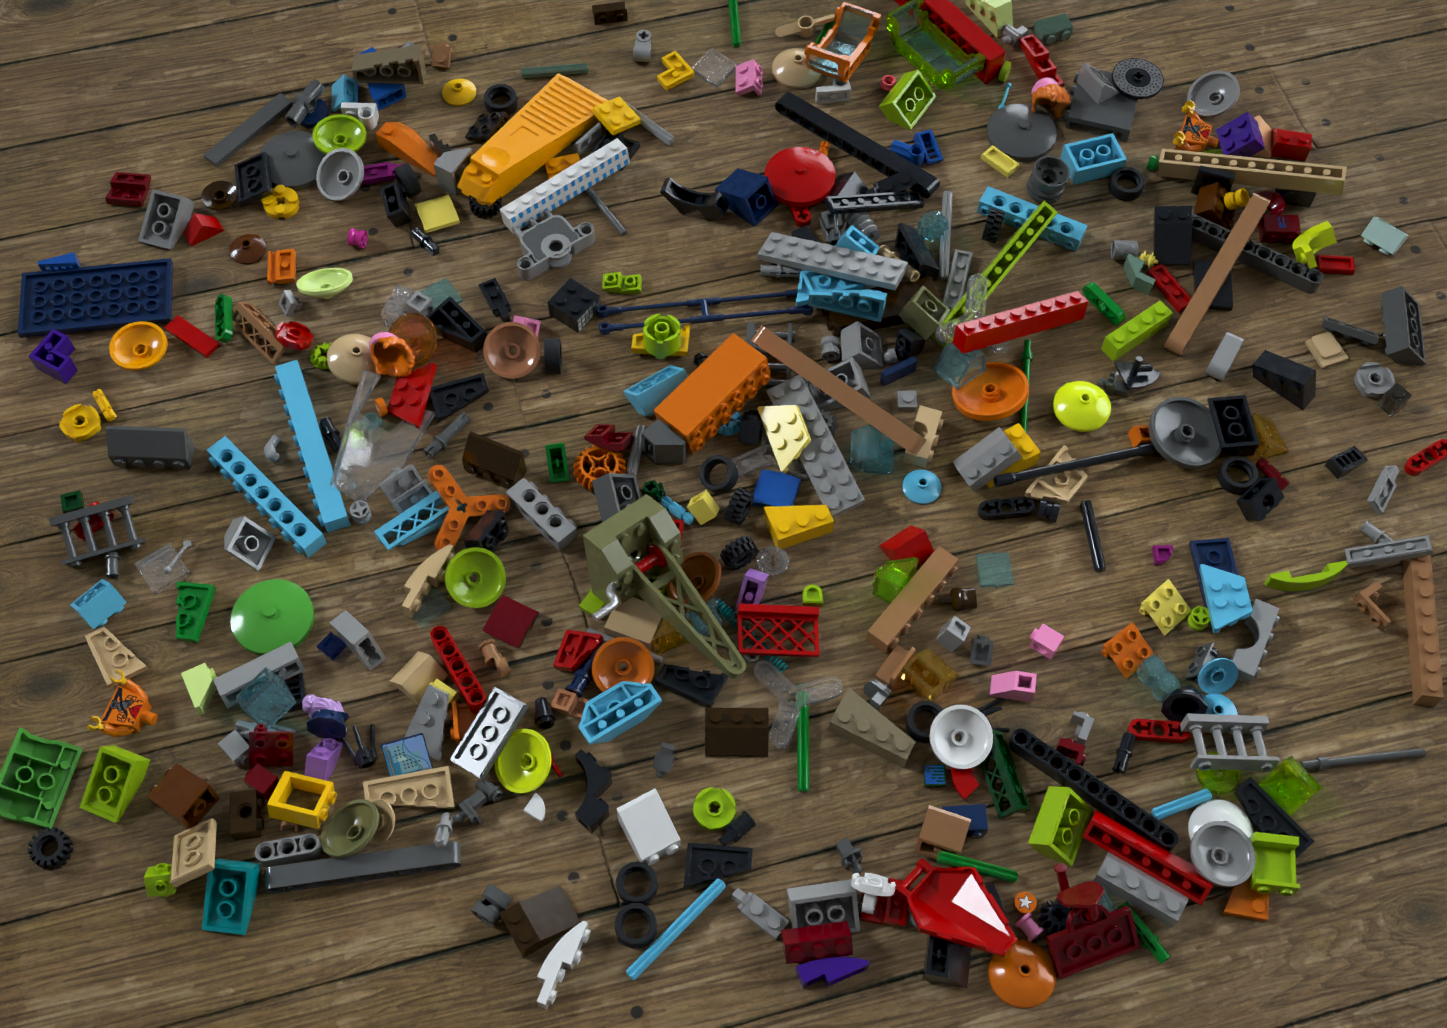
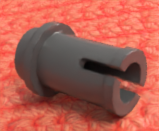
M107 552L104 557L106 562V578L115 579L120 576L119 561L121 557L118 556L117 552Z
M486 778L482 782L478 779L475 783V788L481 790L489 801L496 802L502 796L501 788L493 785Z

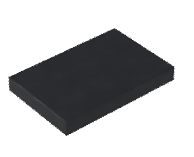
M262 152L234 165L238 204L241 207L273 194L269 155L266 152Z
M1194 260V293L1213 261ZM1231 271L1209 309L1232 311Z

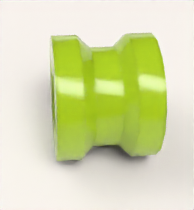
M1203 606L1195 607L1187 619L1189 627L1195 631L1204 630L1211 621L1208 609Z

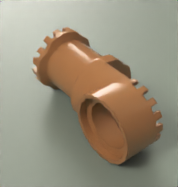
M487 639V642L486 640L481 642L482 644H479L478 648L484 654L485 664L487 666L495 665L500 678L510 675L509 665L505 657L498 652L495 646L496 641L494 639Z

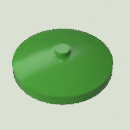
M282 579L262 581L247 589L236 601L231 613V628L239 644L255 655L262 656L289 642L292 643L295 649L304 642L312 630L315 616L314 607L308 594L297 584Z

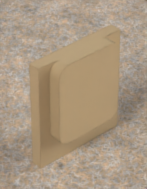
M1331 332L1313 336L1305 341L1306 346L1321 369L1349 359Z

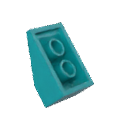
M227 859L215 860L214 870L207 873L202 930L240 935L246 934L259 887L261 863Z

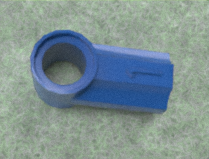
M898 140L892 142L890 148L892 152L918 167L923 165L925 154L923 145H909Z

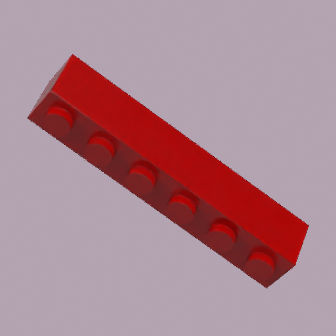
M1097 810L1083 833V838L1200 905L1203 904L1213 887L1212 883L1200 875L1194 865Z

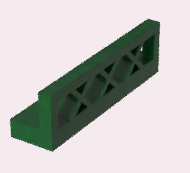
M992 730V748L980 765L998 817L1003 819L1016 812L1026 813L1031 809L1004 734L1001 731ZM990 758L996 762L994 772L988 768ZM997 777L1002 779L1003 782L1001 792L995 788ZM1004 797L1009 799L1012 807L1006 811H1003L1002 808Z

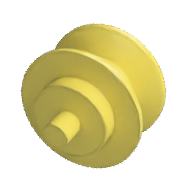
M1146 250L1144 254L1141 253L1140 257L1137 256V258L1145 261L1144 265L1148 266L1149 270L1150 267L1154 266V263L1158 264L1159 261L1155 260L1154 252L1148 255Z

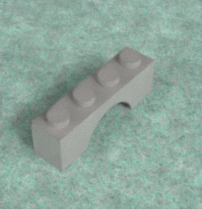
M1255 599L1251 605L1252 615L1247 617L1244 622L1254 636V646L1247 649H1236L1230 659L1238 668L1237 679L1247 684L1253 678L1257 679L1261 667L1258 666L1259 662H1263L1267 654L1265 646L1270 644L1274 635L1271 633L1272 627L1275 628L1280 619L1277 616L1279 608Z

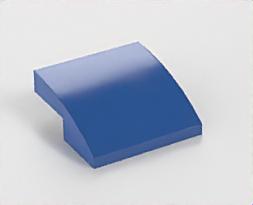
M761 470L753 492L752 506H793L802 480L781 472Z

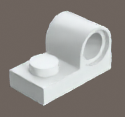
M833 78L832 86L816 87V104L850 101L851 86L849 80L843 82Z
M341 102L342 114L357 118L362 122L366 130H372L377 126L379 113L376 103Z

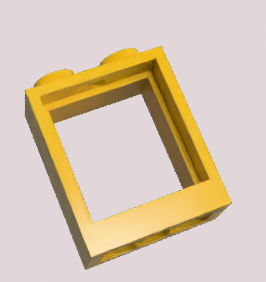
M284 771L267 803L269 817L319 829L322 821H326L328 809L331 804L335 803L337 792L334 790V782ZM293 788L321 795L314 811L286 804Z

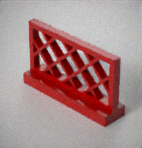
M739 603L735 610V619H737V650L741 655L819 658V607ZM742 620H749L755 626L748 632L742 626ZM764 621H770L775 626L769 633L761 626ZM784 622H790L795 628L788 633L781 625ZM804 623H813V631L810 634L801 627ZM756 628L765 635L759 642L751 635ZM776 629L785 636L780 642L771 636ZM796 630L805 636L800 643L791 636ZM747 637L755 644L752 649H743L742 641ZM768 638L775 647L772 650H768L761 643ZM788 639L796 647L793 650H786L781 644ZM809 640L814 645V651H806L801 645Z

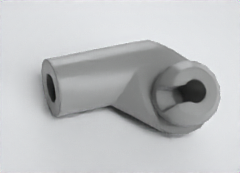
M272 435L264 447L266 459H270L272 462H276L280 457L279 453L275 452V448L281 439L275 435Z

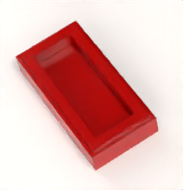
M1317 255L1315 258L1316 270L1321 273L1354 275L1355 273L1354 257Z

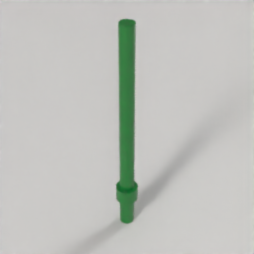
M1026 339L1024 340V351L1021 353V361L1023 362L1022 372L1027 377L1028 384H1030V363L1033 361V353L1031 352L1032 341ZM1029 396L1020 410V425L1026 433Z

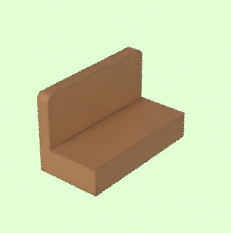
M897 644L875 674V679L883 684H888L890 689H892L914 659L916 649L912 647L910 651H907Z

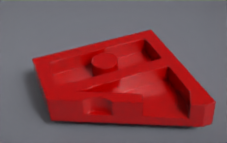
M566 630L553 664L554 668L574 672L603 642L604 637L596 633Z

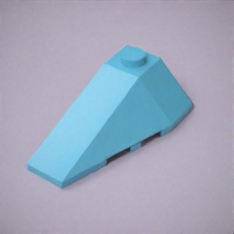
M869 289L810 292L808 306L881 322L887 293Z

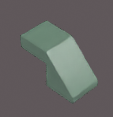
M1128 254L1123 268L1132 288L1149 295L1156 279L1141 273L1145 261Z

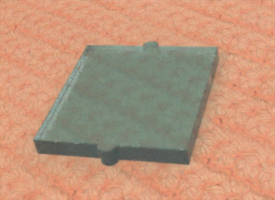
M447 278L435 284L432 283L431 286L420 291L432 299L434 309L449 296L458 304L463 302Z
M991 551L986 554H976L980 587L995 586V588H998L999 586L1014 584L1009 552L994 553Z
M431 585L429 593L424 595L421 600L422 603L419 611L414 613L412 619H415L425 629L449 610L452 605L443 597L442 592L439 593Z

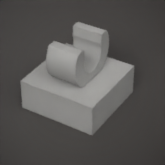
M284 290L279 301L285 316H293L294 311L301 310L303 303H298L299 296L293 295L291 290Z

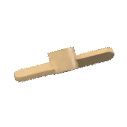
M835 14L813 19L811 16H802L798 19V22L777 27L775 34L777 37H784L799 33L801 37L808 38L814 34L815 26L835 21L837 17H835Z

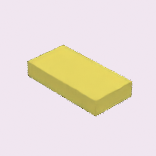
M994 145L981 155L983 161L1007 178L1020 165Z

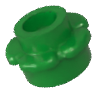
M1158 155L1150 156L1146 169L1151 170L1150 172L1157 170L1159 167Z

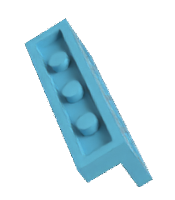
M435 491L375 530V538L389 552L446 514L449 508L448 506L443 509L435 508L444 502L438 492ZM431 512L430 518L427 520L418 519L425 513ZM414 522V526H413V529H412V530H410V531H403V530H401V529H403L404 527H406L407 525H409L410 523ZM397 533V539L389 544L386 539Z

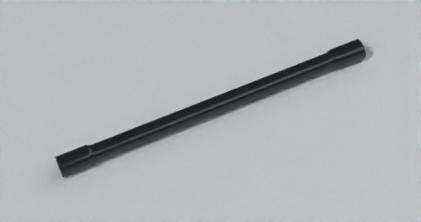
M1147 443L1133 448L1034 469L996 475L993 477L995 487H1001L1015 482L1137 456L1151 455L1157 453V450L1153 443Z

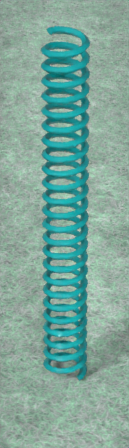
M719 598L714 604V609H717L719 614H722V617H725V620H728L730 625H733V628H736L737 631L735 612H732V609L729 610L730 607H726L727 604H724V601L721 602V598ZM747 637V642H750V644L754 645V643H751L752 641L748 640L749 638ZM761 655L778 672H783L788 667L783 662L777 668L782 662V659L779 660L780 656H772L768 660L770 656L765 657V655Z

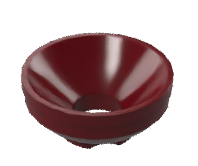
M1273 191L1257 193L1271 200L1267 208L1270 210V214L1282 215L1286 204L1281 195Z

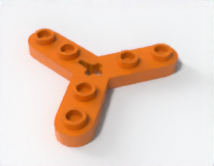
M435 465L428 472L430 483L449 508L434 542L437 551L449 544L455 547L468 517L483 516L487 510H501L506 513L510 509V499L503 494L466 497L449 471L442 465ZM455 498L458 499L457 501L460 504L466 505V507L464 508V513L463 511H457L456 508H458V504L455 501Z

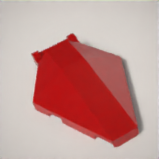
M920 859L913 871L900 884H896L894 894L906 900L920 933L1001 957H1005L1018 942V938H1016L1008 925L1009 921L992 894L988 893L975 867L940 868L932 866L924 859ZM922 873H927L911 892L907 890Z

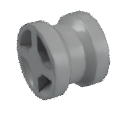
M359 500L350 506V514L356 524L365 525L369 523L372 513L367 502Z

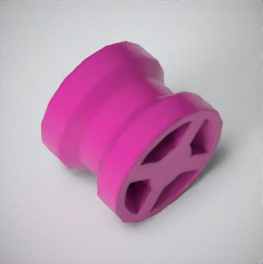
M351 228L347 238L348 245L352 247L356 245L364 249L368 240L367 231H357V229Z

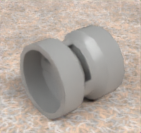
M825 336L821 339L823 360L836 361L840 358V350L838 349L840 340L838 337Z

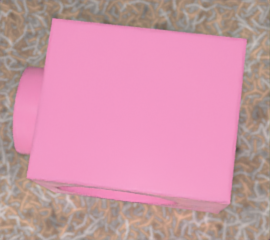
M1042 624L1039 630L1035 628L1032 632L1030 648L1051 660L1061 645L1064 636L1047 625Z

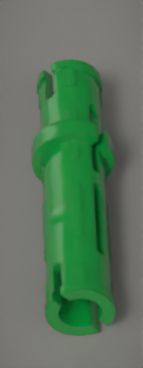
M1126 901L1117 909L1128 906L1131 909L1137 936L1144 943L1142 946L1145 949L1148 948L1159 965L1168 960L1171 955L1158 941L1159 937L1153 935L1130 906L1129 902Z

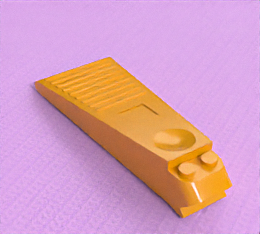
M557 74L470 157L471 163L464 169L457 187L462 190L461 193L468 197L469 195L473 196L479 204L488 205V209H490V206L497 199H500V196L501 198L504 197L547 161L598 123L599 120L592 113V109L608 100L568 77Z

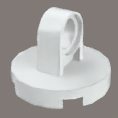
M854 873L851 879V886L865 893L862 912L873 915L877 896H892L895 892V882L893 881L889 884L888 878L884 876L865 873L864 877H859V873Z

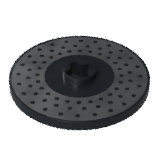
M1139 58L1125 59L1120 61L1112 72V82L1115 88L1123 95L1133 99L1152 98L1163 87L1164 78L1161 71L1147 60Z

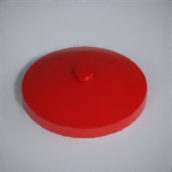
M808 147L784 149L776 153L769 160L765 168V176L769 179L775 199L793 207H807L823 201L829 196L835 185V168L830 159L820 151Z

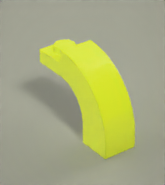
M1326 221L1300 234L1292 245L1296 260L1307 264L1310 269L1317 267L1314 254L1324 247L1337 243L1333 227Z

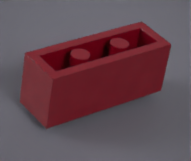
M847 921L781 930L786 964L853 955L852 935Z

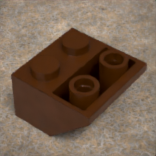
M1217 182L1199 189L1193 214L1231 231L1236 209H1227L1224 203V196L1227 190Z

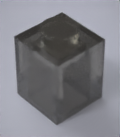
M1396 383L1384 393L1377 406L1392 418L1404 408L1412 395Z

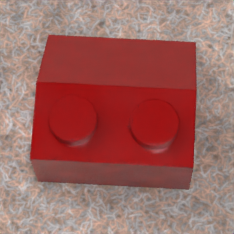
M1273 127L1271 156L1306 161L1312 148V134Z

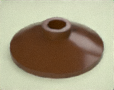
M245 234L232 242L230 255L237 263L253 264L261 260L265 255L266 243L258 235Z

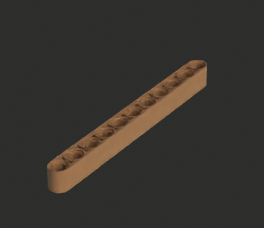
M1256 193L1252 195L1164 345L1165 349L1179 356L1182 355L1262 219L1271 200Z
M763 325L760 326L751 339L756 345L916 456L927 441V439Z

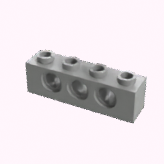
M523 478L506 491V496L510 499L511 505L559 552L577 538L576 524L571 519L567 520L561 509L557 506L554 507L545 494L541 495L534 483L528 482ZM556 524L560 525L559 527H556V528H555V527H552L553 525H556Z

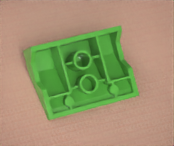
M20 727L15 734L0 770V819L52 829L83 748L59 740H47L32 735Z

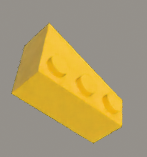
M827 505L764 507L763 519L777 551L833 532L834 520Z

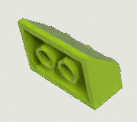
M914 70L903 74L878 107L889 121L907 130H911L937 96L920 71Z
M1049 786L1028 844L1043 856L1067 866H1073L1092 808L1070 787Z

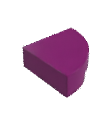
M1153 545L1154 566L1162 565L1169 560L1173 552V545Z

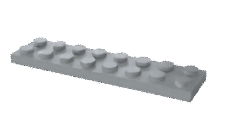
M771 232L758 252V260L891 290H896L908 269V262L774 232Z
M797 375L766 390L773 406L796 405L799 407L811 438V442L801 451L799 458L822 504L827 505L832 518L866 503L803 377Z

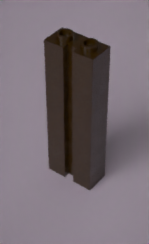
M926 277L915 282H901L896 290L882 287L869 289L887 293L881 322L822 309L823 316L827 317V329L832 332L833 336L841 337V330L857 321L871 330L906 324L899 316V313L922 286H925L939 299L931 277Z

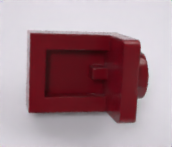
M1060 738L1055 750L1064 756L1075 759L1074 763L1079 766H1083L1087 756V754L1083 753L1085 746L1076 743L1075 740L1070 738Z

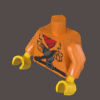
M1192 100L1185 102V106L1182 107V112L1188 113V115L1185 117L1181 131L1173 135L1175 138L1173 139V144L1176 145L1175 150L1204 152L1206 146L1216 148L1219 139L1209 136L1212 126L1205 123L1194 110L1195 103Z
M116 670L115 672L120 675V680H115L113 677H110V680L114 684L121 683L122 686H117L102 718L92 716L89 719L94 721L97 726L88 725L87 729L89 731L99 729L101 733L119 738L131 733H139L144 723L154 726L158 715L150 712L152 706L148 702V696L143 689L129 678L125 679V675L121 670Z

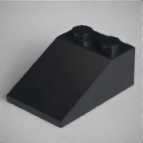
M1155 206L1153 212V256H1156L1155 260L1159 261L1158 264L1154 263V266L1160 264L1191 265L1192 206Z

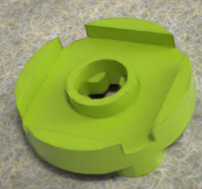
M709 787L702 790L696 796L693 805V815L696 822L702 828L709 832L719 831L735 818L736 803L733 796L727 790ZM710 805L720 806L718 813H711Z

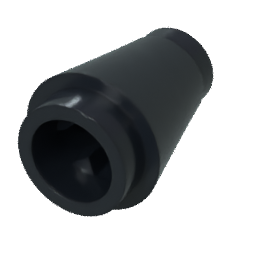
M539 697L535 700V725L541 730L550 729L554 726V714L547 698Z

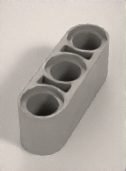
M1226 332L1205 374L1223 381L1244 339Z
M303 834L260 843L255 849V856L263 866L272 867L318 858L322 854L323 848L316 835ZM310 843H316L313 849L306 850ZM294 847L290 854H285L287 848ZM272 851L268 858H263L266 852Z

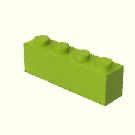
M1158 301L1107 335L1101 350L1113 362L1166 327L1173 312L1162 301Z

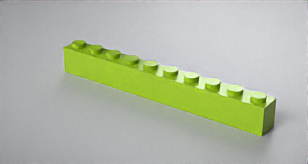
M1043 201L952 308L941 326L930 337L943 348L953 340L956 325L970 320L1058 212L1046 201Z

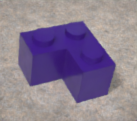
M52 329L28 356L36 369L65 384L78 371L69 357L75 350L68 336L55 329Z

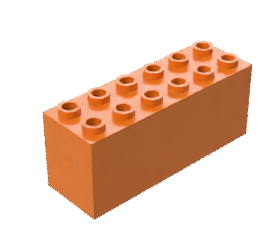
M733 333L654 409L656 419H659L662 423H667L676 435H681L686 442V450L693 455L696 451L702 449L705 442L710 437H714L718 429L727 424L731 417L740 411L744 404L753 398L762 386L768 384L771 374L767 357Z

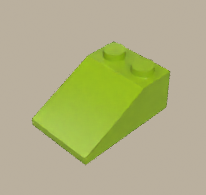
M115 745L101 746L79 808L118 823L143 782L150 759Z

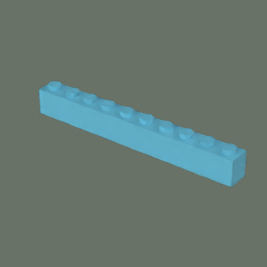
M298 360L275 366L277 374H274L277 386L281 385L282 389H279V394L282 401L286 400V404L283 405L287 416H291L288 423L291 431L295 430L296 433L293 439L296 447L300 446L301 451H298L300 461L305 462L306 465L302 468L305 477L310 478L311 481L307 484L310 493L315 494L316 497L312 500L315 509L320 510L321 515H318L321 527L325 526L328 533L350 526Z

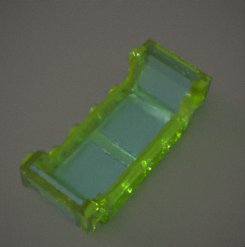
M911 0L888 13L886 28L894 48L936 88H953L955 84L968 76L983 70L985 57L980 52L976 55L972 53L968 56L927 19L928 12H923L920 9V5L924 3L923 0Z

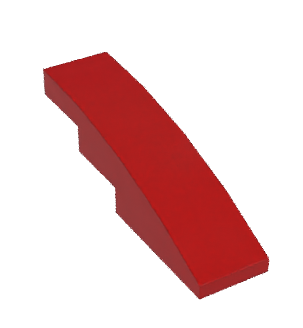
M1031 34L1020 37L1019 43L1039 80L1046 77L1052 78L1060 87H1064V82L1056 74L1057 67L1049 59L1050 52L1036 35Z

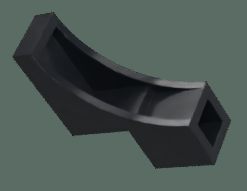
M671 177L665 179L660 191L682 215L698 210L708 221L725 217L730 204L720 192L702 193L693 191L678 184Z
M581 749L575 754L576 762L581 766L587 777L588 784L586 796L579 809L575 812V817L592 834L610 816L609 805L599 797L612 785V773L605 766L600 767L596 763V758L590 752L585 753Z

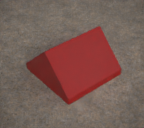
M912 525L879 546L903 576L925 563L934 552L926 531Z

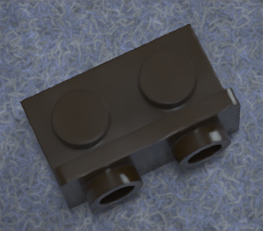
M625 1L592 5L595 25L628 21Z

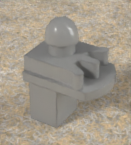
M1006 24L1001 31V40L1005 44H1010L1014 47L1019 43L1020 37L1027 36L1028 29L1024 26L1015 29L1011 25Z

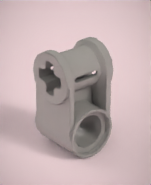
M642 29L636 34L633 61L650 63L651 33L648 30Z

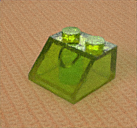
M912 557L887 561L883 567L879 566L874 574L876 578L872 583L874 586L872 594L890 605L915 575L918 558Z
M1293 756L1285 759L1258 784L1289 816L1293 815L1323 788Z

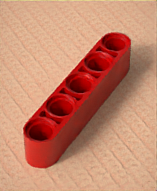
M436 626L430 631L433 647L469 710L473 714H478L487 700L485 692L448 629L444 626ZM475 700H481L478 703H473Z

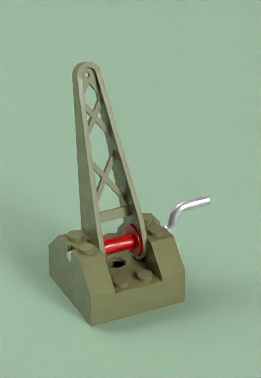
M646 494L583 535L592 593L606 604L592 614V618L596 622L612 612L617 605L638 594L728 677L737 679L743 675L746 669L745 660L680 567V564L684 562L683 551L680 549L682 545L681 534L665 507ZM637 549L638 555L633 558L630 554ZM653 575H663L653 583L648 580ZM672 582L677 589L678 601L663 596L659 589ZM682 596H683L684 599L688 602V604L683 603V598H682ZM674 606L679 607V612L674 608ZM684 609L695 612L709 628L710 638L700 635L685 619ZM716 646L724 648L729 653L730 661L718 655Z

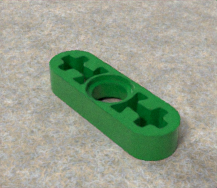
M1090 282L1082 288L1084 296L1112 324L1118 325L1126 319L1124 311L1096 283Z
M220 294L215 301V338L218 341L228 343L233 335L232 298Z

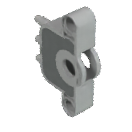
M545 210L543 214L546 219L537 223L533 218H530L528 222L531 228L524 232L518 227H514L513 231L520 239L521 251L524 255L517 261L519 277L527 281L549 270V267L553 269L566 267L572 260V254L575 255L594 244V226L589 222H584L573 228L563 216L552 215L551 212Z

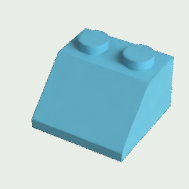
M101 579L71 603L70 606L91 628L95 629L96 627H102L108 621L107 618L112 614L116 615L122 611L123 605L127 602L109 582Z

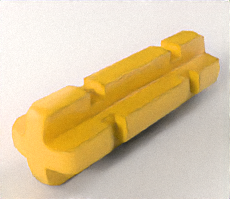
M101 389L93 391L92 395L108 422L115 420L117 416Z

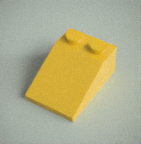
M1018 423L1004 430L1003 432L1022 458L1000 474L1024 471L1037 464L1041 451ZM993 479L986 484L989 489L995 486Z

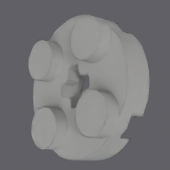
M1368 362L1363 364L1356 372L1354 382L1363 397L1381 398L1390 393L1395 383V378L1389 368L1386 367L1384 369L1377 362ZM1371 377H1373L1374 380H1378V382H1377V383L1373 382V381L1371 380Z

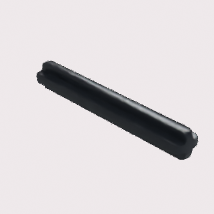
M1083 500L1080 507L1094 571L1104 572L1106 565L1092 503L1090 500Z

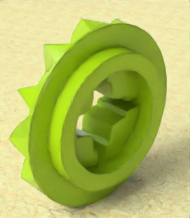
M323 342L322 345L316 344V348L311 349L310 360L315 367L329 369L327 357L322 356V352L327 354L332 342L329 344Z

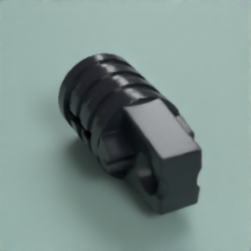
M746 811L741 812V815L737 816L736 819L723 828L726 833L718 841L724 846L731 840L737 843L742 836L756 826L755 821Z

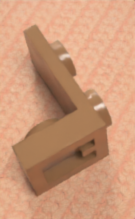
M1376 581L1361 591L1353 602L1370 619L1375 627L1383 631L1390 624L1391 620L1373 602L1380 596L1378 592L1383 587Z

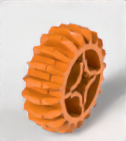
M592 445L591 449L586 446L585 452L580 451L579 456L575 458L573 465L574 476L583 489L588 487V491L591 492L594 490L593 480L607 473L625 474V460L618 451L596 447L595 445ZM611 463L615 466L613 472L609 468ZM587 465L590 466L588 474L584 471Z

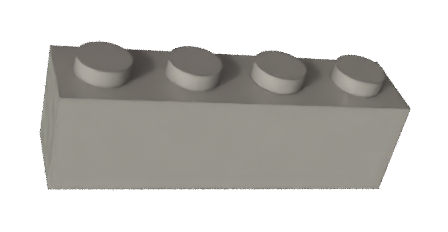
M289 642L213 680L220 697L228 709L305 671L292 643Z

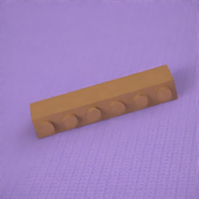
M938 546L867 632L866 640L884 653H887L890 648L893 650L899 643L900 639L898 638L901 634L905 635L910 630L911 622L914 619L917 621L920 618L925 605L929 606L935 599L934 594L944 589L948 577L952 578L959 569L957 567L959 559Z

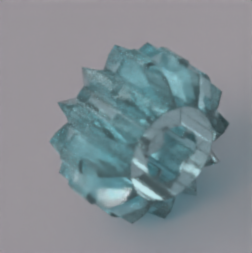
M932 210L930 213L926 212V215L920 216L921 220L917 222L918 233L925 240L933 241L935 238L939 240V236L945 235L944 231L948 229L947 219L940 211L935 212Z

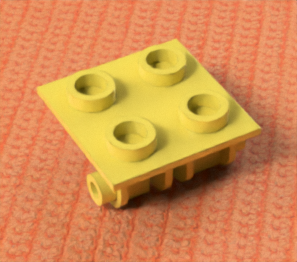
M1169 579L1141 603L1139 609L1142 615H1150L1164 636L1192 611Z

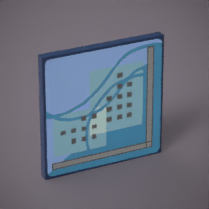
M423 733L381 744L390 777L433 769Z

